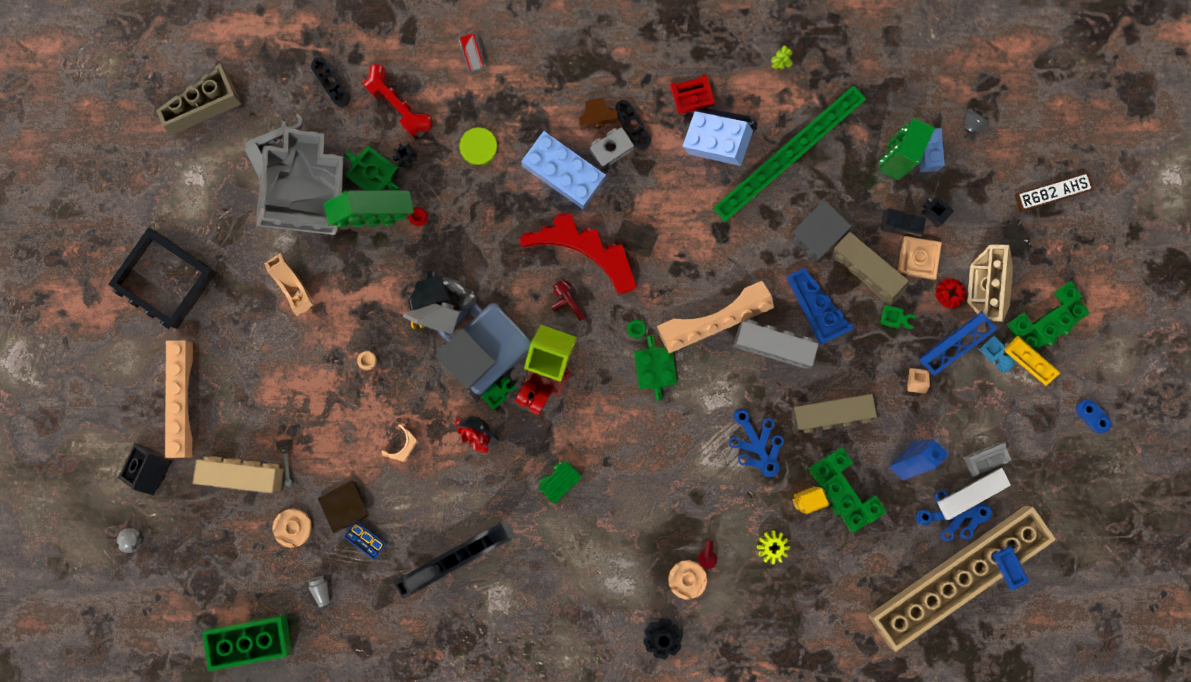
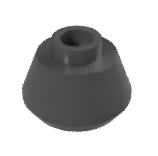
M968 109L964 118V123L966 124L964 127L970 132H979L989 125V118L977 109Z

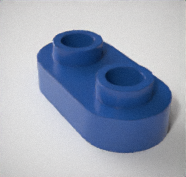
M1082 400L1076 405L1077 415L1093 432L1105 433L1109 431L1111 420L1094 401ZM1087 406L1091 409L1089 413L1086 411ZM1101 420L1104 422L1103 427L1099 424Z

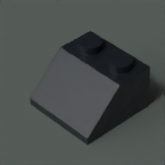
M134 442L118 478L132 490L154 496L156 490L160 487L164 472L169 467L170 459L165 458L163 454Z

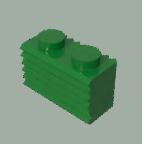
M567 460L564 463L560 461L552 468L555 472L550 477L546 474L539 481L541 485L538 488L553 504L557 503L582 478Z

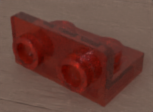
M566 367L560 382L529 371L525 380L559 398L572 372Z

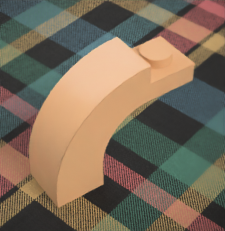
M279 253L264 263L267 272L287 297L295 315L298 316L301 313L307 312L313 306L312 303L314 301L284 256Z

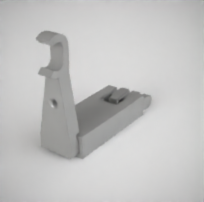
M299 114L296 115L298 119L297 124L288 127V124L282 121L283 127L245 143L247 147L245 151L259 179L262 149L264 146H270L282 139L285 129H301L304 121Z

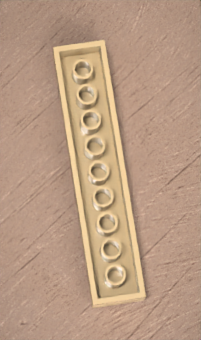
M1024 506L868 614V617L887 645L896 652L1003 577L992 556L993 553L1007 546H1012L1020 564H1022L1056 539L1034 507Z

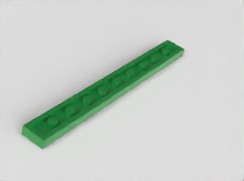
M853 85L712 208L724 223L727 222L859 107L866 98Z

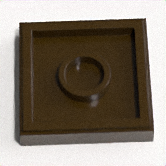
M353 480L318 498L333 533H337L369 516Z

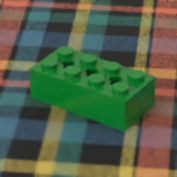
M915 118L909 123L905 122L904 126L900 127L899 131L895 132L894 136L889 139L886 145L888 150L885 154H882L878 162L880 165L878 171L896 180H900L919 164L935 128Z
M345 191L324 203L328 226H337V228H345L349 225H353V228L365 225L376 227L380 224H384V227L395 225L396 221L406 220L408 215L414 213L409 191Z
M286 614L212 627L202 631L208 671L283 658L293 653ZM267 635L270 638V641L268 642V640H265L264 636ZM246 639L250 641V645L245 643Z

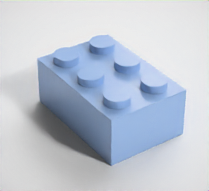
M695 111L682 147L689 155L741 166L753 130L744 121Z

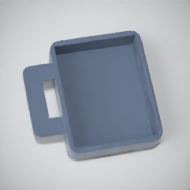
M476 303L469 309L460 307L456 310L459 312L455 327L471 314L474 319L463 329L496 362L471 388L477 395L482 394L529 352L531 340L495 303L489 304L484 310ZM438 330V333L448 343L451 340V334Z

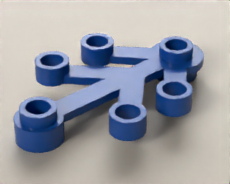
M745 409L736 410L733 415L734 421L742 424L751 443L741 441L738 437H731L728 441L729 446L757 453L761 461L751 459L747 454H741L738 456V463L744 466L750 465L760 468L764 476L774 477L780 469L776 458L779 448L784 443L781 436H774L771 439L772 448L768 457L765 447L770 430L774 427V421L769 418L763 420L760 439H758L749 422L750 415ZM740 413L745 414L744 420L739 419ZM766 421L771 422L770 428L765 426ZM775 438H780L781 443L779 445L774 443ZM733 439L738 441L737 446H732L731 441ZM742 456L747 457L746 463L740 461ZM768 464L773 465L772 471L767 470Z
M943 490L935 493V500L937 502L941 500L938 497L939 493H942L944 498L948 497V494ZM980 503L971 507V510H966L951 518L954 520L947 529L941 532V539L943 541L952 540L954 532L965 518H972L968 526L960 531L962 539H971L973 531L978 524L985 523L991 519V508L987 504ZM981 509L985 511V516L980 514ZM921 510L915 515L917 524L921 526H926L932 521L946 520L942 512L930 513L928 510ZM923 514L928 516L927 521L922 519ZM964 530L969 532V537L964 536ZM945 532H948L950 534L949 539L945 538Z

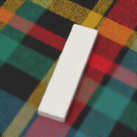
M999 468L937 503L945 519L950 520L1011 486L1003 469Z

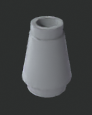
M324 576L309 580L308 588L318 606L328 605L330 603L328 584Z

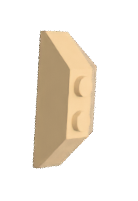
M988 245L986 250L970 265L967 303L977 314L983 311L991 322H1003L1010 307L1013 265L1009 245Z

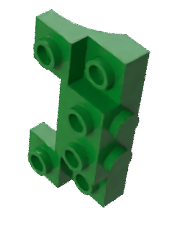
M1072 281L1067 282L1064 286L1053 292L1060 305L1031 323L1025 313H1021L1018 317L1006 323L1014 338L1019 336L1030 347L1037 350L1043 345L1047 344V346L1054 344L1058 341L1057 337L1061 334L1064 336L1073 331L1072 327L1089 315L1090 312L1081 301L1082 295Z
M840 447L807 469L819 487L823 489L826 499L832 504L830 508L833 513L841 517L851 533H855L887 511L875 495L863 503L860 501L841 473V471L852 465L853 462L843 447Z

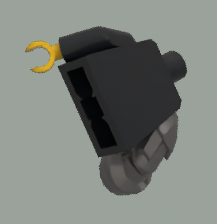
M428 271L425 274L426 279L415 284V290H413L408 300L410 311L434 303L442 305V302L454 306L451 292L456 296V301L461 308L469 309L476 303V296L472 290L464 289L459 281L453 278H443L442 276H437V273L434 271ZM411 321V327L417 329V324Z

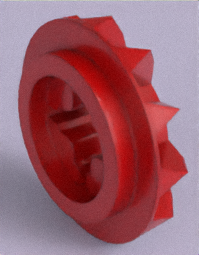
M948 278L938 284L936 298L943 307L956 308L965 301L967 292L965 285L959 280ZM954 288L956 296L949 298L947 290Z

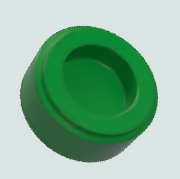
M632 320L627 326V333L633 339H640L646 333V326L641 320Z

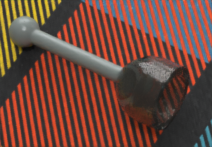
M292 439L276 441V447L284 456L286 474L284 483L286 486H291L292 480L289 474L287 453L292 449Z

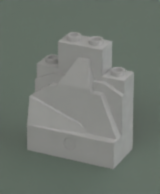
M285 129L282 138V148L264 146L261 158L256 226L335 235L337 226H328L324 203L342 194L343 156L323 154L324 134L314 131L306 132L297 129Z

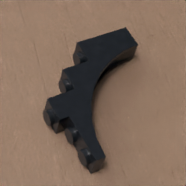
M505 520L428 561L393 583L401 598H407L472 560L511 541L516 536L508 521Z

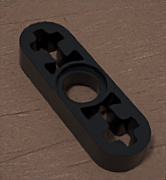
M315 58L311 62V69L336 106H347L350 96L324 58ZM319 63L323 65L326 74L323 75L320 69H318L317 65ZM334 78L335 85L327 87L325 84L326 80ZM338 90L344 100H337L338 96L334 91Z
M618 101L615 106L617 117L632 143L640 151L647 150L651 144V137L629 101ZM621 105H623V107H628L627 114L630 117H628L625 121V113L623 111L619 112ZM636 121L638 128L636 130L629 129L628 122ZM640 132V136L642 139H647L645 143L646 145H643L642 143L638 144L639 137L637 133Z

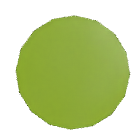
M472 128L465 132L460 140L461 155L465 161L472 165H486L493 160L497 153L496 138L485 128Z

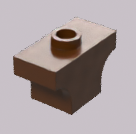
M604 97L585 101L586 112L583 116L579 117L580 130L591 127L601 129L607 124L617 123L616 110H610L606 106Z

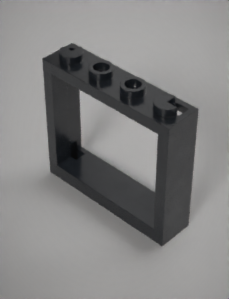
M147 228L108 285L114 288L112 292L118 296L129 298L128 302L137 308L140 306L145 309L144 313L149 317L160 319L159 323L168 329L170 327L178 329L217 272L155 230ZM153 240L202 272L171 318L122 286L124 280Z

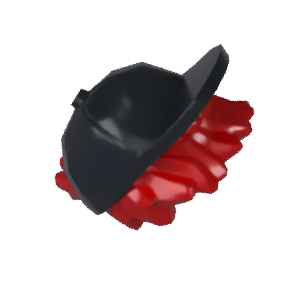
M469 416L462 420L456 418L454 425L456 426L457 433L461 435L462 443L469 441L474 451L487 453L488 444L497 445L499 443V438L489 432L488 423L480 417Z

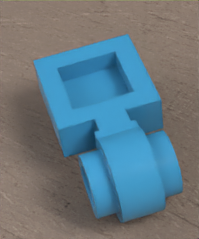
M995 336L989 338L978 349L991 363L998 360L996 367L1002 373L1009 372L1014 367L1015 360L1008 354L1003 355L1005 346Z

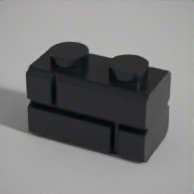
M888 208L883 213L880 230L919 238L923 235L926 217Z

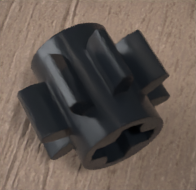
M399 143V148L393 149L396 153L393 160H399L398 165L400 167L403 164L410 167L409 163L412 161L416 162V159L413 157L416 151L415 149L410 150L411 146L409 143L406 146H402ZM406 152H407L408 156H407V157L404 156V157L402 158V157H401V154H406Z

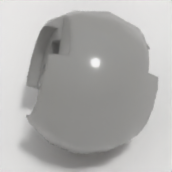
M133 528L122 530L117 538L120 551L125 553L137 551L142 541L139 531Z

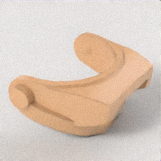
M399 423L398 426L406 434L405 446L396 454H389L387 451L382 450V455L406 462L413 448L418 444V440L406 428L407 425Z

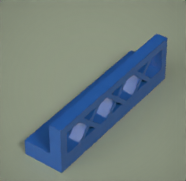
M981 311L919 357V361L935 376L996 331L997 328ZM984 321L991 327L985 333L976 332L977 327ZM967 334H973L972 343L969 345L960 344L961 338ZM951 346H958L957 354L953 357L945 356V350ZM936 357L942 358L941 366L934 370L929 362Z

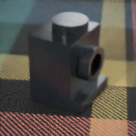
M936 196L933 199L928 198L922 205L924 209L921 213L938 228L950 217L954 210L940 197Z

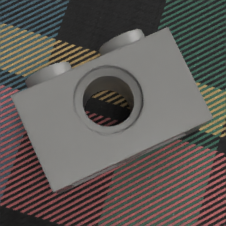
M622 127L618 130L616 128L612 129L607 133V137L602 140L600 138L591 143L590 153L601 170H604L634 150L633 143ZM608 144H613L616 149L608 151L605 147Z

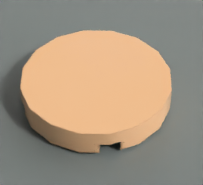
M293 508L278 514L272 529L278 543L292 548L307 542L313 527L307 513Z
M691 560L680 561L670 570L668 577L669 586L679 598L685 600L694 599L700 596L706 589L707 575L703 567L697 562Z

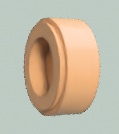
M370 351L360 353L357 358L359 367L364 370L374 369L378 362L377 356Z

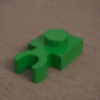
M884 305L879 324L896 329L902 324L905 329H912L914 326L909 325L907 320L908 318L914 320L916 316L913 314L904 316L903 309Z
M507 376L501 379L499 385L493 383L480 394L492 410L507 399L505 395L507 392H512L516 388L513 383L506 386L511 381Z

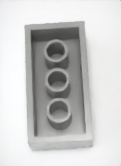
M752 320L743 321L738 325L732 347L801 368L812 367L818 348V343H814V339L805 336L797 338L795 333L784 331V333L777 332V328L765 325V327L757 326L758 322Z

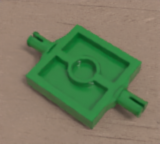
M367 146L357 156L349 150L344 153V157L352 162L345 176L364 191H383L386 188L390 191H399L400 188L391 182L393 176L399 170L398 167L371 147Z
M655 335L647 336L648 348L634 351L633 354L638 390L647 388L654 390L655 401L663 400L662 388L677 385L673 352L668 353L666 347H656Z

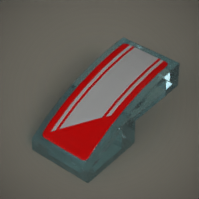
M475 31L457 36L468 73L486 69Z

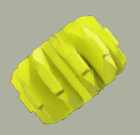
M772 530L771 537L765 532L764 536L766 539L764 540L761 537L758 539L763 544L756 545V548L763 549L758 555L760 557L764 556L763 561L765 562L770 559L771 564H775L776 558L780 563L783 562L781 555L788 557L784 550H790V546L784 544L789 540L787 538L782 539L783 534L781 532L776 536V531ZM773 542H775L774 544L778 546L777 549H774V552H772V550L769 549V546H772Z

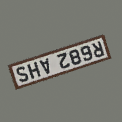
M1086 172L1016 193L1015 198L1020 212L1090 192L1094 188L1089 173Z

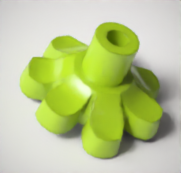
M784 45L781 50H778L776 56L771 59L773 63L772 68L783 69L785 66L790 67L793 63L789 58L792 55L791 49Z

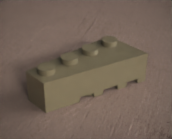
M221 64L217 65L216 69L209 75L206 73L202 76V80L194 86L190 85L187 87L186 91L179 97L175 96L156 110L162 126L171 135L241 105L229 74Z
M851 232L834 247L835 259L841 264L844 263L852 274L864 282L887 305L893 306L906 292L909 280Z
M873 394L794 407L798 430L803 429L804 433L813 432L815 427L820 426L823 427V430L832 429L834 424L842 423V427L854 425L853 421L861 420L862 423L874 422L873 418L877 417Z

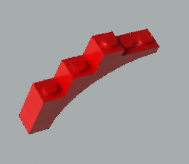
M563 212L556 215V218L553 219L555 227L551 228V225L540 228V232L533 234V231L522 234V237L519 238L522 249L536 245H555L582 253L593 260L606 273L618 296L637 289L623 245L614 243L608 245L607 249L604 250L597 229L587 228L581 231L582 234L578 235L571 213Z

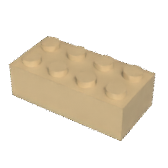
M204 456L203 460H196L193 484L266 493L282 492L285 468H279V464L262 463V466H260L258 461H243L241 463V459L229 458L222 461V457Z

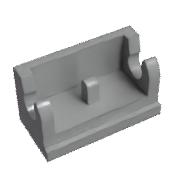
M996 443L963 457L972 477L1011 461L1005 443Z

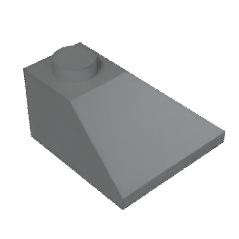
M442 302V305L434 303L406 312L403 317L418 325L452 334L459 312L453 309V305Z

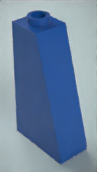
M915 440L889 468L901 480H906L935 469L949 453L936 440Z

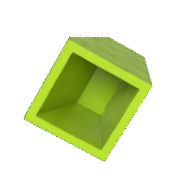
M540 325L530 344L524 369L561 382L577 337Z

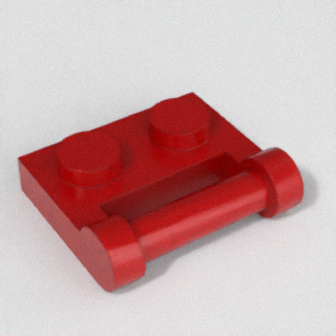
M706 74L700 75V78L677 84L675 82L669 83L678 115L715 106ZM699 85L703 86L699 89L683 92L680 94L678 93V91L696 87Z

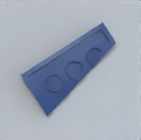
M805 268L786 276L819 345L854 329L853 325L848 323L843 317L842 312L837 310L831 303L832 300L820 290V286Z

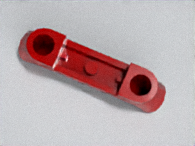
M380 64L370 65L368 77L361 83L375 99L382 95L401 114L402 118L399 120V123L411 137H414L419 131H430L432 129V117L429 114L411 113L409 111L411 107L404 100L401 102L397 98V92L392 87L387 88L385 86L386 69Z

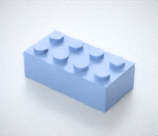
M545 131L542 132L521 161L522 167L583 210L606 179L604 173Z

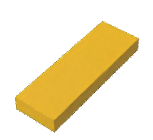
M1019 336L1004 348L1008 355L1045 386L1060 374L1058 369Z

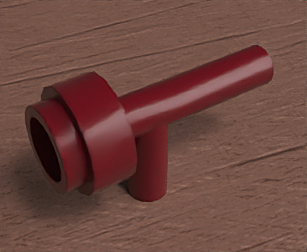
M562 279L553 285L552 288L554 289L553 293L555 296H563L562 299L551 305L553 311L556 312L568 304L579 321L584 319L585 315L568 291L572 288L569 281Z
M706 540V548L698 554V563L704 569H712L718 561L717 555L713 552L714 541Z

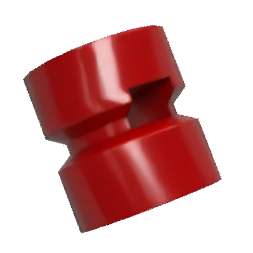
M527 381L519 392L515 403L522 407L528 406L529 411L538 416L548 401L550 394L542 389L537 390L535 385ZM530 395L534 396L532 401L528 398Z

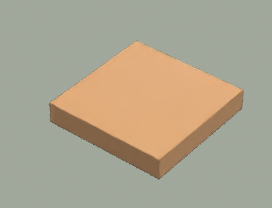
M903 236L897 271L903 275L935 280L942 242Z

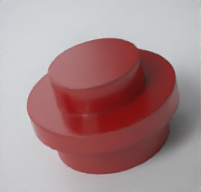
M414 208V213L409 215V221L414 226H423L428 220V214L423 208Z

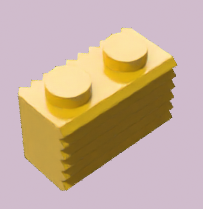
M814 486L805 489V491L798 492V494L795 493V499H792L795 509L805 514L829 506L823 489Z

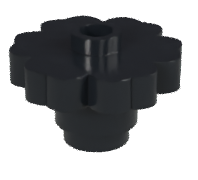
M659 618L657 623L650 622L644 630L646 637L643 639V643L648 652H653L655 658L667 659L669 654L676 655L682 647L680 640L683 638L680 627L673 625L671 619ZM666 636L665 641H660L659 638Z

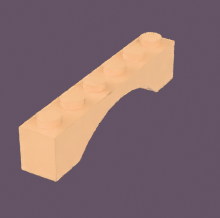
M760 281L744 288L733 303L715 314L696 319L674 318L658 325L660 338L668 353L674 352L773 309L772 296L764 283Z
M186 340L166 341L165 458L192 457V434L188 416V384L193 363V342Z

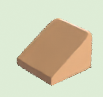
M910 368L907 390L909 392L927 393L930 387L929 370Z

